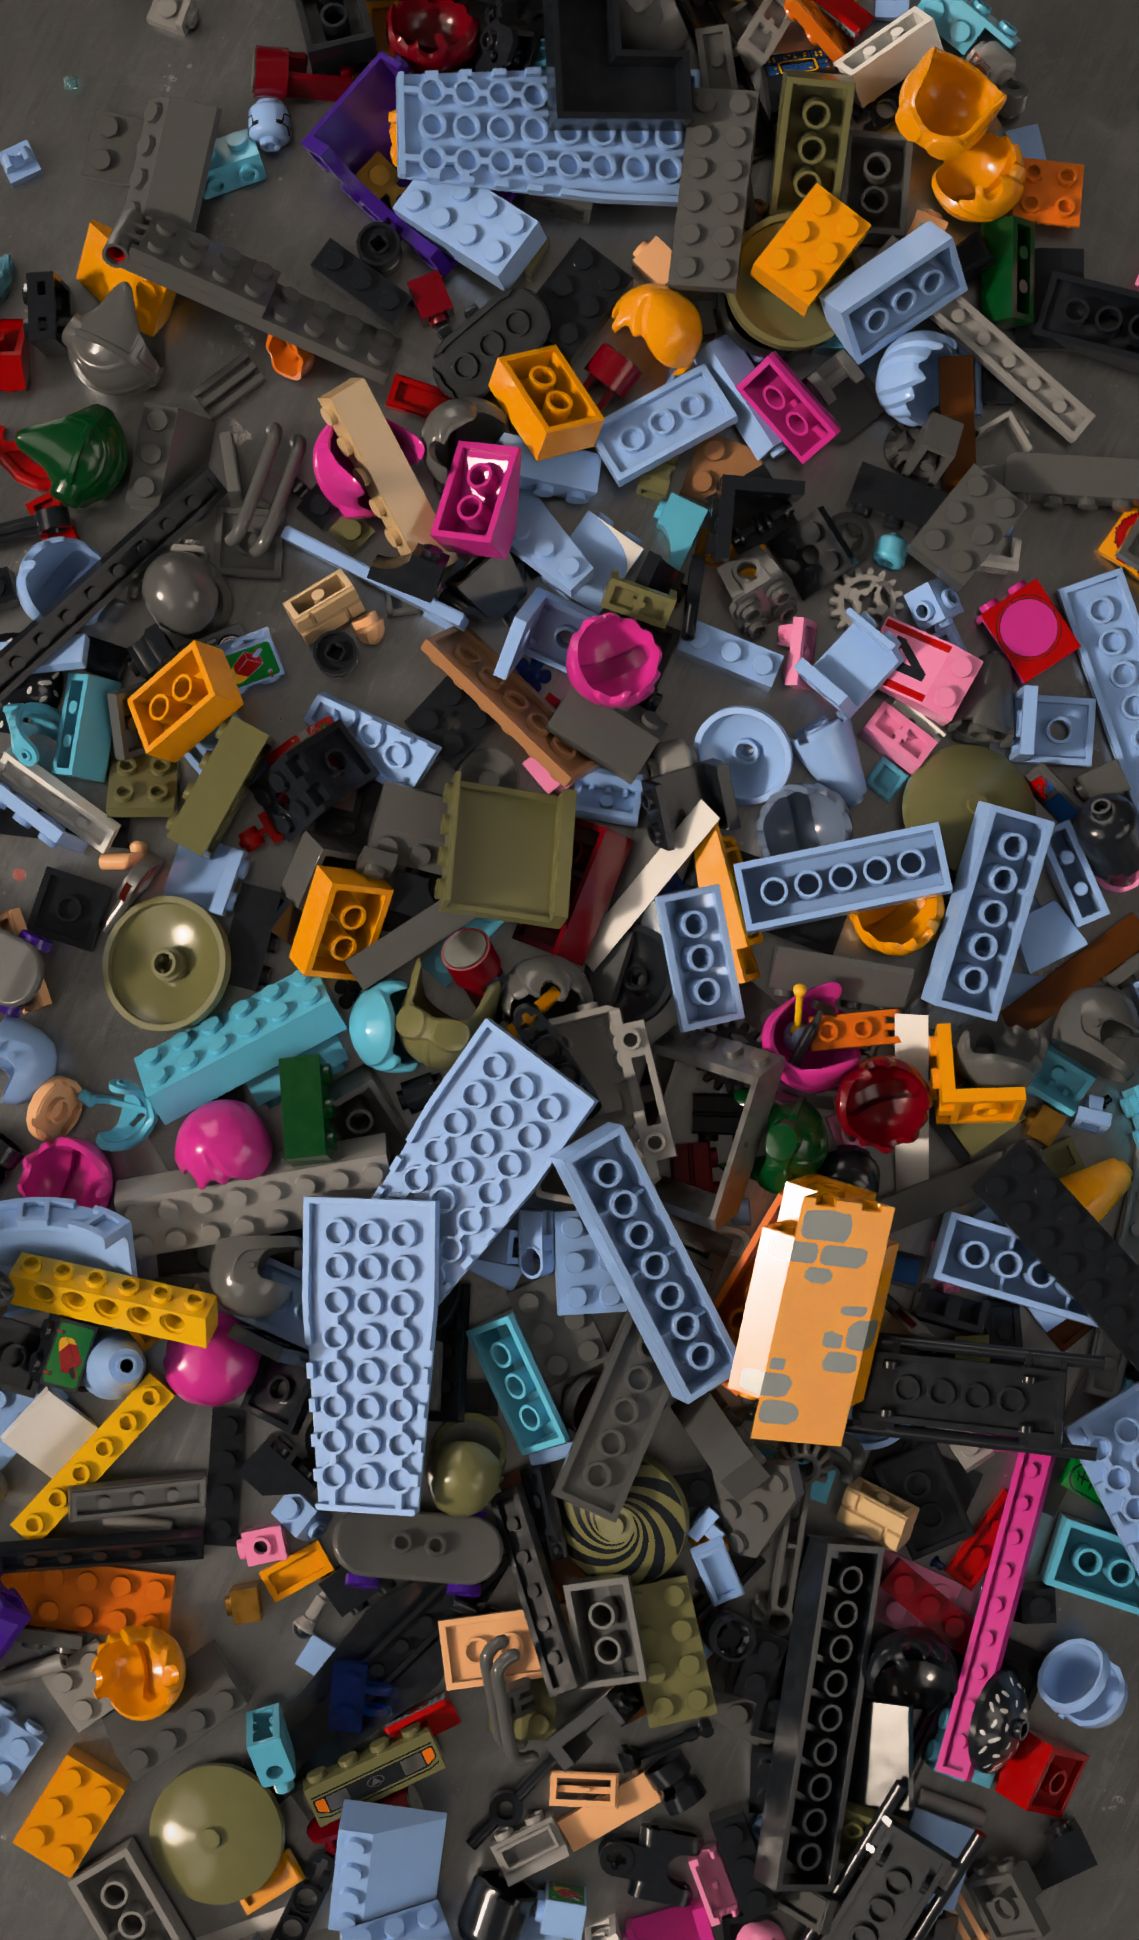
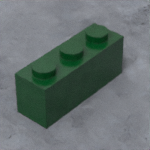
M1012 215L982 223L981 236L985 238L996 262L980 273V313L1000 330L1034 323L1035 222Z
M320 1054L278 1059L285 1160L293 1167L333 1162V1151H337L338 1142L335 1130L331 1131L330 1118L335 1117V1104L333 1097H329L328 1084L333 1083L330 1063L326 1064V1061Z

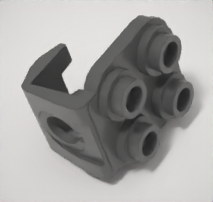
M843 348L801 380L843 428L831 439L833 441L846 442L876 420L883 411L876 396L875 384Z
M758 544L753 545L745 552L716 568L724 588H727L733 602L729 606V610L736 628L742 635L758 639L766 634L769 629L768 624L776 619L785 622L797 614V594L791 578L786 572H782L775 561ZM752 565L754 569L757 568L755 580L750 582L749 579L738 576L737 573Z

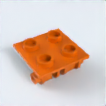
M1023 158L1024 168L1027 172L1026 180L1023 184L1024 191L1019 202L1010 210L1009 216L1014 215L1034 221L1036 225L1045 224L1046 226L1055 225L1066 228H1079L1084 164Z

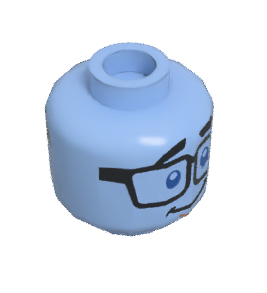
M259 99L248 110V138L255 141L262 151L276 152L291 140V111L279 99Z

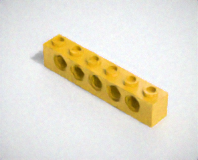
M21 1252L8 1274V1278L15 1287V1294L11 1304L202 1348H207L218 1326V1302L214 1294L26 1252Z
M156 1368L153 1369L15 1518L10 1526L26 1540L44 1539L68 1513V1486L96 1483L176 1396L166 1382L165 1376Z

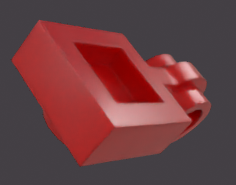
M266 811L257 815L264 826L263 828L258 830L254 825L238 835L240 839L239 846L241 849L245 848L248 853L266 843L262 838L266 834L270 836L275 845L286 839L277 830Z

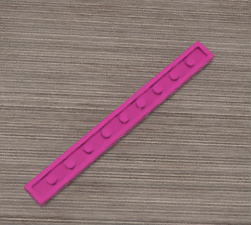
M1020 1452L1017 1456L962 1665L957 1693L954 1696L935 1768L936 1771L966 1781H972L975 1770L971 1764L968 1752V1735L972 1714L983 1687L993 1674L1001 1670L1056 1459L1054 1456Z

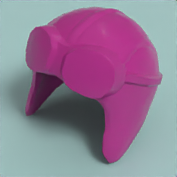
M385 418L409 465L416 464L423 458L425 453L423 442L401 425ZM327 424L320 432L313 451L314 474L320 489L326 498L335 507L339 508L345 519L356 520L375 517L376 515L369 505L370 496L365 487H361L360 483L355 479L353 475V469L355 468L351 460L340 451L336 441L338 436L333 426Z
M830 981L807 989L806 994L803 996L801 1022L806 1025L808 1024V1017L815 1016L817 1009L810 1006L813 998L835 1007L837 1014H846L843 1010L836 1008V1002L842 993L841 985ZM794 996L782 1006L776 1008L766 1019L761 1037L762 1049L785 1056L786 1063L780 1078L785 1084L809 1093L831 1090L841 1083L849 1071L861 1063V1051L858 1048L811 1052L810 1047L800 1068L788 1063L793 1051L785 1047L783 1032L785 1027L795 1020L796 996Z

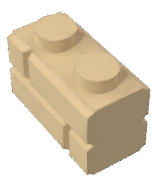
M341 568L282 603L294 627L307 645L315 642L323 633L335 630L366 611L356 589Z
M859 1476L846 1488L836 1520L846 1525L845 1527L849 1532L856 1535L863 1534L875 1540L876 1544L885 1547L886 1551L893 1550L897 1552L910 1539L920 1508Z

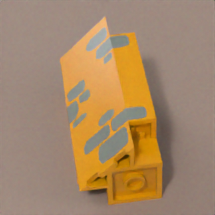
M816 1173L805 1175L786 1182L778 1221L762 1228L728 1388L739 1391L741 1397L759 1400L750 1438L842 1446L850 1407L864 1401L899 1247V1242L889 1240L895 1207L876 1202V1192Z

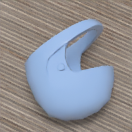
M6 1015L0 1022V1069L8 1074V1082L0 1103L9 1105L30 1103L38 1088L56 1074L58 1062L55 1043L39 1027L22 1018Z
M1084 1638L1070 1639L1056 1646L1045 1657L1038 1671L1037 1680L1040 1697L1054 1712L1059 1713L1058 1716L1064 1720L1066 1718L1073 1724L1083 1728L1110 1726L1122 1716L1128 1701V1685L1120 1667L1109 1660V1654L1097 1643Z

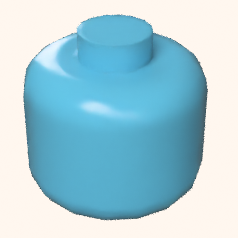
M900 534L882 535L877 541L873 560L881 568L892 571L900 570L905 565L908 552L905 549L909 544Z

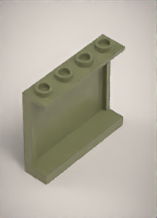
M456 771L451 783L446 782L443 792V803H448L447 814H443L441 819L440 834L445 835V844L440 846L437 866L442 867V878H437L434 893L435 899H440L439 912L560 929L568 919L577 790L564 788L559 796L461 781L462 772Z

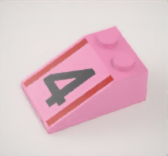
M888 616L880 632L883 634L887 630L901 642L899 650L905 657V660L878 689L942 726L948 724L954 717L984 661L952 643Z

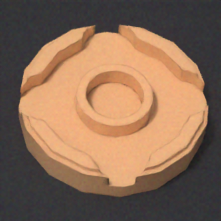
M58 1075L49 1078L38 1088L28 1106L26 1117L28 1130L33 1137L52 1143L58 1136L64 1137L72 1130L79 1119L83 1103L78 1101V1095L82 1088L77 1081Z

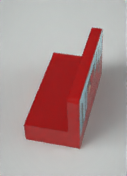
M813 0L845 36L851 47L856 45L874 22L875 17L854 0Z
M444 1690L407 1708L384 1726L386 1734L391 1733L393 1737L401 1733V1729L412 1722L422 1723L428 1721L434 1736L460 1724L462 1719L449 1692Z

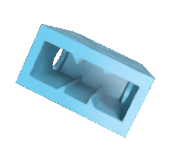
M280 1703L246 1712V1748L261 1786L264 1788L274 1786L277 1794L290 1792L295 1787L293 1780L296 1777L295 1751Z

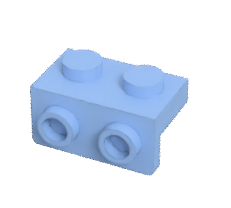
M601 767L575 782L574 790H577L575 817L637 827L641 792H643L641 781L645 780V776L638 774L630 785L609 770Z

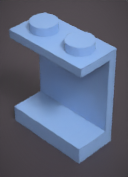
M849 607L845 613L853 624L813 666L802 657L793 667L804 682L848 719L855 714L905 660V657L899 650L901 642L892 633L886 630L882 634L876 629L878 624L871 616L864 611L859 615Z

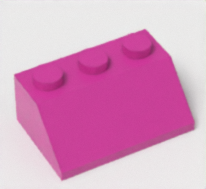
M776 351L770 353L735 387L802 464L809 460L843 429L833 415L827 411Z

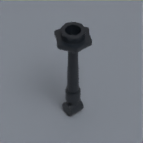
M702 1719L698 1722L697 1727L687 1728L684 1730L685 1732L639 1752L628 1747L627 1744H622L623 1752L617 1755L624 1773L626 1774L631 1771L633 1777H636L639 1774L638 1770L641 1766V1760L688 1741L689 1743L699 1739L698 1737L700 1736L710 1738L714 1734L710 1720Z

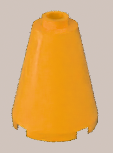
M1110 1158L1059 1178V1180L1100 1223L1131 1187L1133 1173L1125 1161Z

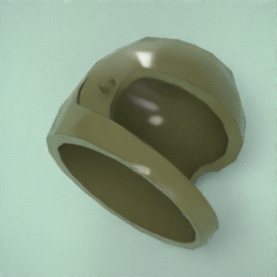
M465 1412L464 1421H477L490 1427L498 1438L500 1446L499 1459L490 1449L476 1442L456 1441L438 1449L444 1433L453 1425L461 1422H443L431 1440L426 1460L428 1461L426 1466V1485L437 1508L452 1517H469L481 1512L496 1495L499 1482L502 1483L504 1478L501 1475L506 1466L507 1444L503 1429L495 1420L482 1413Z

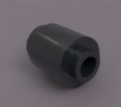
M431 1072L400 1083L402 1090L397 1091L396 1094L403 1111L409 1109L413 1115L424 1109L426 1103L443 1080L440 1072L433 1075Z

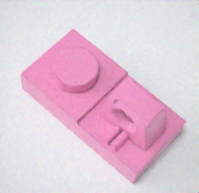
M793 617L792 624L779 625L777 645L790 649L783 666L785 685L798 690H811V687L803 681L793 668L802 657L812 666L814 665L818 623L804 617Z

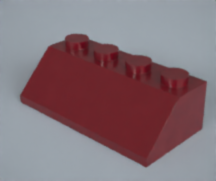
M575 817L568 919L560 929L518 923L512 939L549 954L561 956L583 966L634 840L607 827Z

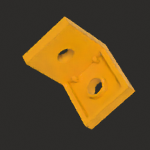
M951 1023L937 1024L934 1035L928 1037L929 1068H931V1080H928V1086L931 1091L932 1100H934L936 1124L1018 1122L1027 1100L1026 1087L956 1089Z

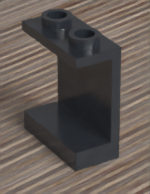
M711 758L686 768L670 771L641 781L643 792H641V802L648 813L650 824L647 826V831L654 846L667 851L674 850L673 832L701 799L720 818L718 822L719 828L726 831L741 828L728 762Z

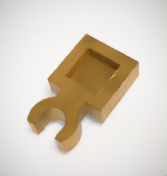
M379 151L355 174L379 200L385 195L388 198L389 208L394 212L392 207L395 205L398 195H402L407 188L399 187L396 184L400 179L398 178L397 170Z

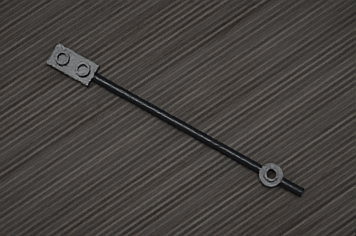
M730 1555L742 1586L766 1563V1559L762 1555L757 1558ZM702 1578L694 1584V1587L701 1593L693 1602L696 1619L712 1604ZM729 1601L717 1605L715 1608L721 1610ZM603 1716L584 1729L585 1733L587 1734ZM551 1753L535 1767L514 1791L504 1789L493 1795L489 1805L490 1816L466 1840L473 1850H476L498 1826L511 1827L520 1821L523 1815V1800L558 1764ZM508 1801L513 1805V1808L510 1811H503L500 1808L501 1803Z

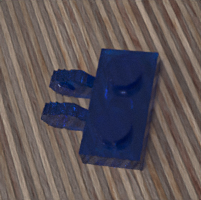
M335 1658L327 1730L361 1733L364 1714L379 1718L391 1716L389 1705L365 1702L366 1693L381 1697L393 1695L391 1684L367 1681L369 1662Z

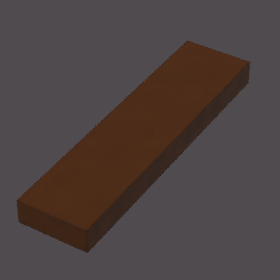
M973 355L937 357L939 414L947 415L953 420L964 424L956 456L941 476L942 491L949 494L974 463L976 464Z

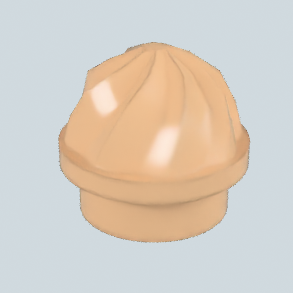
M375 610L369 611L351 622L355 629L352 632L353 635L357 636L363 644H378L384 636L383 617H378Z

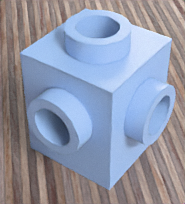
M940 578L930 580L903 595L914 622L922 631L934 627L935 631L938 632L949 625L955 624L952 618L964 612L957 592Z

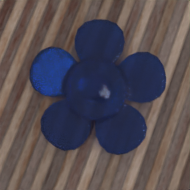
M521 658L515 667L516 671L519 672L518 674L538 693L541 690V683H549L552 676L550 670L542 669L544 663L534 658H531L530 664L527 659Z

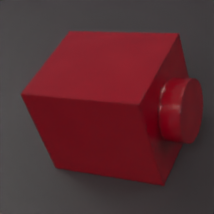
M439 270L407 282L409 293L413 297L414 305L423 328L429 325L432 328L440 327L450 321L449 317L455 315L454 307Z

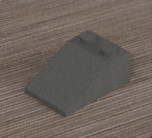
M364 1063L334 1080L332 1084H328L329 1097H333L335 1104V1117L330 1118L331 1131L335 1130L337 1141L386 1133L390 1156L393 1162L407 1143L406 1138L410 1131L373 1069Z

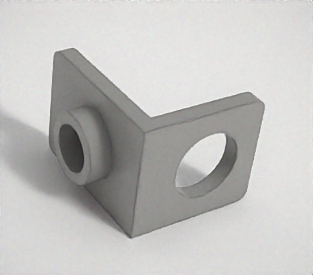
M1011 410L975 431V437L978 439L1004 424L1020 452L1033 451V447L1028 440L1030 433L1027 426L1022 420L1017 421Z

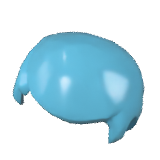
M384 978L364 991L362 990L352 1006L349 1017V1034L358 1056L367 1066L387 1073H408L417 1070L420 1066V1062L416 1061L401 1044L395 1025L396 1016L401 1009L406 990L409 987L403 979Z

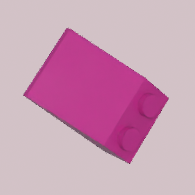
M458 441L430 536L447 552L507 559L517 525L522 450L519 447Z

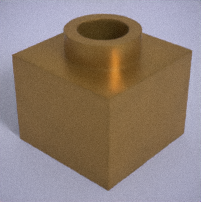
M1038 1103L1036 1108L1031 1106L1025 1113L1027 1118L1021 1121V1124L1025 1125L1021 1133L1037 1140V1142L1044 1146L1050 1147L1067 1117L1044 1104Z
M260 1581L234 1584L229 1591L230 1595L225 1596L227 1616H233L234 1625L262 1621L265 1612Z

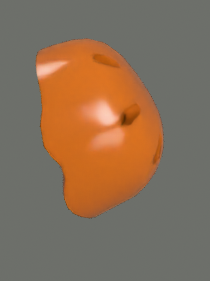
M268 334L266 349L271 355L272 366L277 373L291 380H299L311 370L315 362V354Z

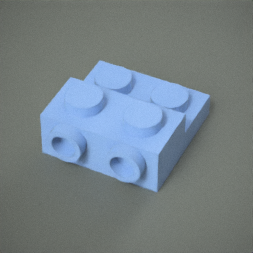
M0 1700V1792L8 1796L48 1736L43 1733L44 1729L37 1722L31 1719L25 1721L15 1714L16 1710L13 1706Z

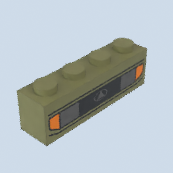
M428 1721L422 1723L412 1722L403 1727L400 1731L401 1733L389 1739L387 1736L376 1739L369 1745L368 1749L359 1753L356 1751L349 1752L340 1757L338 1763L328 1768L320 1766L311 1770L306 1775V1778L302 1779L303 1792L320 1828L341 1818L344 1799L373 1803L445 1769L444 1756Z

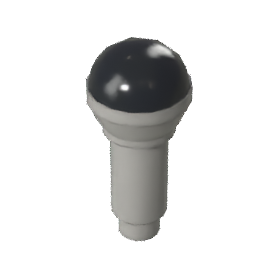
M323 1590L316 1596L306 1613L293 1622L292 1631L300 1639H308L315 1633L316 1621L328 1604V1597Z

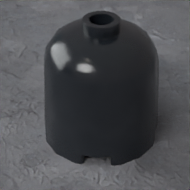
M1115 793L1099 794L1085 801L1076 813L1074 829L1078 843L1087 858L1093 875L1108 880V875L1116 876L1123 873L1125 877H1128L1139 870V813L1134 804L1128 798Z
M479 1867L458 1917L457 1927L463 1940H519L537 1904L538 1899L536 1896L538 1892L525 1880H521L508 1887L505 1877L499 1876V1868Z

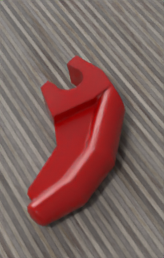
M0 426V465L17 483L36 491L50 490L52 483L45 469L34 463L31 457L20 450L16 445L15 439L11 442L6 441L5 436L8 429Z

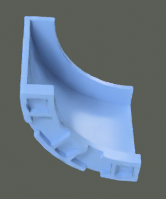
M26 1197L0 1201V1271L7 1277L21 1252L138 1277L131 1221L120 1214L95 1205L93 1209L79 1206L76 1200L68 1198ZM10 1302L6 1313L2 1316L10 1317L29 1312H39V1310L12 1305Z

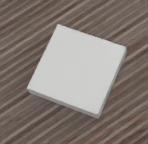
M46 1386L0 1437L3 1443L46 1475L53 1478L96 1432L98 1426L94 1421Z

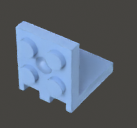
M537 587L514 616L493 675L506 680L524 654L567 673L566 657L569 644L561 639L560 631L568 630L574 634L581 628L585 619L591 616H600V614Z
M1024 685L1014 693L1016 737L1011 746L1010 762L1033 764L1045 762L1047 765L1075 767L1092 766L1096 699L1038 695L1039 686ZM1053 722H1063L1067 726L1068 735L1064 740H1056L1051 736L1050 727Z

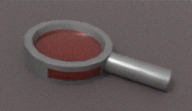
M153 851L144 855L122 882L117 892V898L119 899L100 926L103 932L110 934L116 922L123 916L129 906L145 892L162 867L163 859Z

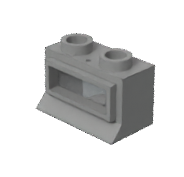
M542 1809L534 1811L524 1818V1823L514 1828L512 1826L503 1827L493 1834L495 1838L491 1839L490 1848L504 1874L508 1887L570 1856V1845L558 1826L552 1809L544 1813Z

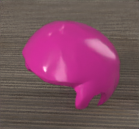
M613 612L600 616H591L585 619L581 628L571 636L566 657L567 675L574 689L591 703L610 709L629 708L639 704L654 692V684L661 675L658 666L662 658V649L654 642L653 633L641 628L636 619L620 618L619 615Z
M232 1099L211 1101L193 1111L181 1125L175 1146L176 1164L183 1174H187V1170L190 1172L200 1190H204L212 1180L226 1185L230 1178L243 1180L257 1178L266 1171L273 1154L271 1135L260 1116L248 1104Z
M59 1137L52 1143H42L38 1150L24 1157L22 1161L24 1170L17 1185L18 1192L24 1198H68L76 1200L79 1206L92 1209L95 1205L107 1209L110 1207L113 1194L112 1169L102 1150L92 1142L79 1137Z
M218 1312V1326L207 1348L168 1340L163 1365L166 1370V1382L172 1391L186 1402L210 1407L220 1406L240 1397L250 1387L256 1376L259 1366V1352L227 1335L232 1323L249 1327L248 1325L224 1312Z

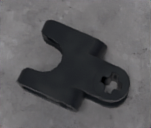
M642 1823L639 1837L619 1833L606 1835L598 1845V1856L602 1869L608 1875L630 1879L627 1889L629 1895L643 1900L687 1907L691 1904L693 1897L690 1886L686 1882L671 1878L667 1874V1868L669 1863L678 1856L695 1857L699 1855L703 1848L704 1839L697 1832L655 1823ZM615 1849H619L621 1855H618L616 1860H611L610 1855L614 1854Z

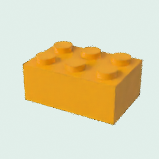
M816 183L754 262L750 276L804 317L817 301L819 295L824 292L866 238L871 224Z
M556 344L497 358L488 387L536 461L594 447L605 418Z
M193 640L126 699L146 754L174 763L244 705L223 649Z
M317 865L289 958L303 976L357 981L345 961L378 940L394 889L385 879H370L364 873L356 872L355 869Z
M73 1744L12 1843L71 1879L131 1780Z

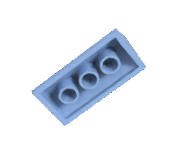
M715 884L673 891L654 897L680 1032L745 1018L720 885Z

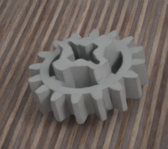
M871 566L867 569L866 574L863 575L859 568H855L853 571L854 578L844 574L841 578L844 586L835 584L833 588L839 596L831 597L829 600L830 604L837 606V609L831 612V617H840L841 619L837 625L838 630L845 626L849 628L853 624L845 613L844 601L856 613L860 614L862 610L861 601L868 597L871 592L874 594L870 605L874 608H869L865 612L878 621L881 620L876 629L879 631L888 616L900 621V618L894 613L904 609L903 604L896 603V599L900 598L903 593L902 591H893L892 589L897 581L892 579L886 582L884 580L886 571L883 570L876 576ZM858 583H871L870 586L865 589L858 590L856 588H851L852 586ZM881 589L885 592L888 598L889 608L888 605L882 602L880 595Z

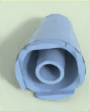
M838 710L835 711L838 718L829 721L827 715L822 716L796 730L793 733L796 739L789 737L793 753L817 782L828 789L838 792L845 800L848 808L864 800L863 794L867 792V786L851 718L848 719Z
M111 1331L99 1334L95 1337L81 1380L90 1393L101 1399L118 1400L130 1395L145 1377L147 1367L145 1353L135 1339L125 1333Z

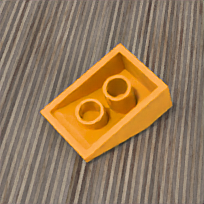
M92 219L89 224L76 279L101 303L117 284L123 281L128 282L133 290L135 313L140 332L153 337L169 320L176 292L127 270L114 268L106 264L102 257V250L113 229Z

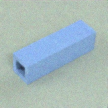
M727 334L707 343L696 355L694 363L696 366L704 363L738 415V422L734 425L756 459L759 461L769 455L775 459L785 453L789 448L735 388L755 369L745 351L737 346Z

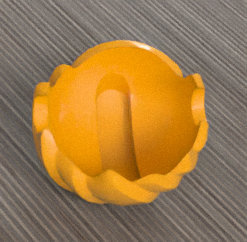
M988 132L976 144L964 150L957 159L943 160L944 163L932 176V189L943 209L961 221L977 223L994 221L1008 213L1019 202L1023 195V184L1026 180L1027 172L1024 168L1023 154L1020 146L1012 143L1008 135H1003L1001 138L993 132Z
M658 283L639 285L626 292L617 301L612 311V318L616 317L612 324V330L616 333L627 325L634 337L642 336L645 339L650 351L660 363L667 367L678 368L672 375L677 376L686 373L696 358L703 335L702 321L695 305L676 290Z
M943 895L848 915L856 933L869 948L890 956H907L923 948L935 936L944 918Z
M130 1625L122 1627L120 1632L108 1635L106 1642L98 1645L97 1656H95L91 1665V1672H95L97 1681L92 1692L95 1699L109 1698L115 1710L131 1720L146 1721L162 1715L177 1701L184 1687L186 1662L179 1643L166 1631L153 1626Z

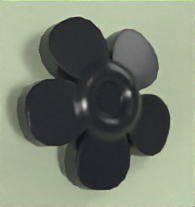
M340 979L335 983V992L343 994L338 1000L339 1005L343 1009H349L353 1001L355 1002L359 993L363 990L357 981L347 980V983L345 980Z

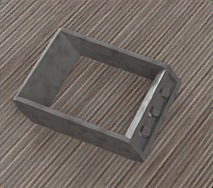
M678 1023L652 1044L663 1096L665 1095L675 1060L751 1085L717 1195L661 1175L662 1179L654 1186L668 1214L718 1231L739 1213L786 1063L785 1056L698 1029L680 1032ZM647 1063L640 1086L652 1084ZM656 1101L644 1103L648 1126L655 1125L659 1114Z

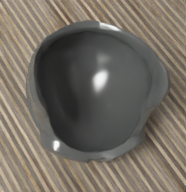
M126 281L117 284L108 293L104 301L94 310L85 315L75 313L60 337V340L67 346L72 369L79 379L89 388L106 395L130 396L143 392L150 387H155L164 371L162 328L153 337L140 332L135 313L133 290Z

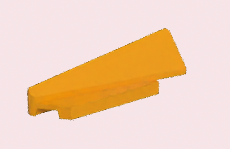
M717 822L694 850L698 887L720 885L738 984L761 978L751 946L764 942L762 932L751 935L747 933L733 864L743 862L738 843L732 836L723 837L721 835Z

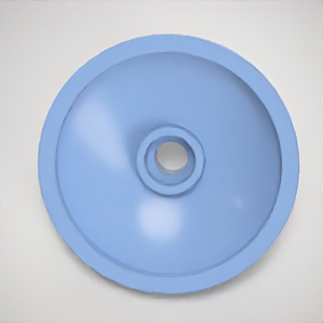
M750 706L726 707L712 714L701 725L696 734L693 747L696 751L698 763L711 758L728 762L737 805H755L765 802L772 794L779 792L786 784L793 765L792 746L783 727L768 713ZM744 745H751L754 749V753H748L745 750Z

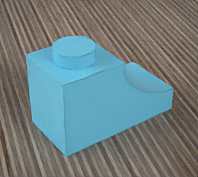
M671 492L668 501L661 499L653 517L658 519L656 529L663 532L669 544L670 559L668 564L681 572L704 523L708 509Z

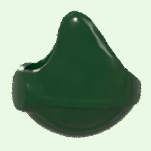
M93 404L67 416L21 429L15 435V442L18 448L39 462L48 474L52 483L49 490L51 496L60 503L74 509L86 508L107 497L119 484L127 467L128 445L123 428L115 417L114 412L101 404Z
M739 1088L733 1091L736 1102L743 1107L750 1088ZM777 1090L767 1120L766 1154L755 1158L749 1178L758 1182L761 1188L772 1194H778L784 1190L787 1181L817 1173L828 1154V1134L819 1111L807 1101L806 1097ZM727 1162L720 1163L718 1167L724 1171Z

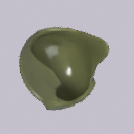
M420 956L417 958L408 984L409 987L406 990L401 1009L396 1016L395 1025L401 1044L416 1061L430 1069L448 1070L451 1069L485 1018H490L495 1022L501 996V983L496 981L488 987L479 1006L469 1019H454L436 1008L425 996L422 983L423 958Z

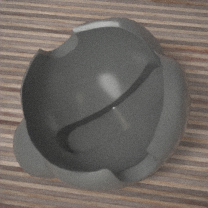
M466 397L448 400L438 405L428 415L420 432V440L425 446L423 460L427 470L433 476V484L438 494L441 496L443 494L459 440L496 444L504 433L511 434L510 420L500 407L484 398Z

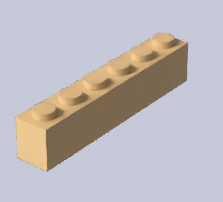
M364 377L350 378L319 397L318 400L322 406L320 408L321 415L329 426H333L338 436L336 440L340 451L351 460L355 468L353 469V475L361 487H365L370 496V508L377 517H381L386 527L385 536L393 547H397L401 556L413 552L418 543L423 545L432 544L441 548L443 553L450 555L446 568L458 561L459 559L455 552H447L430 536L436 515Z

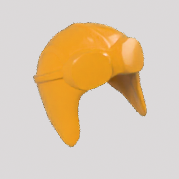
M934 46L924 54L903 82L899 94V108L895 115V122L904 138L923 147L930 156L939 160L957 159L964 150L972 147L982 138L990 123L1004 106L1007 94L999 90L986 75L966 60Z

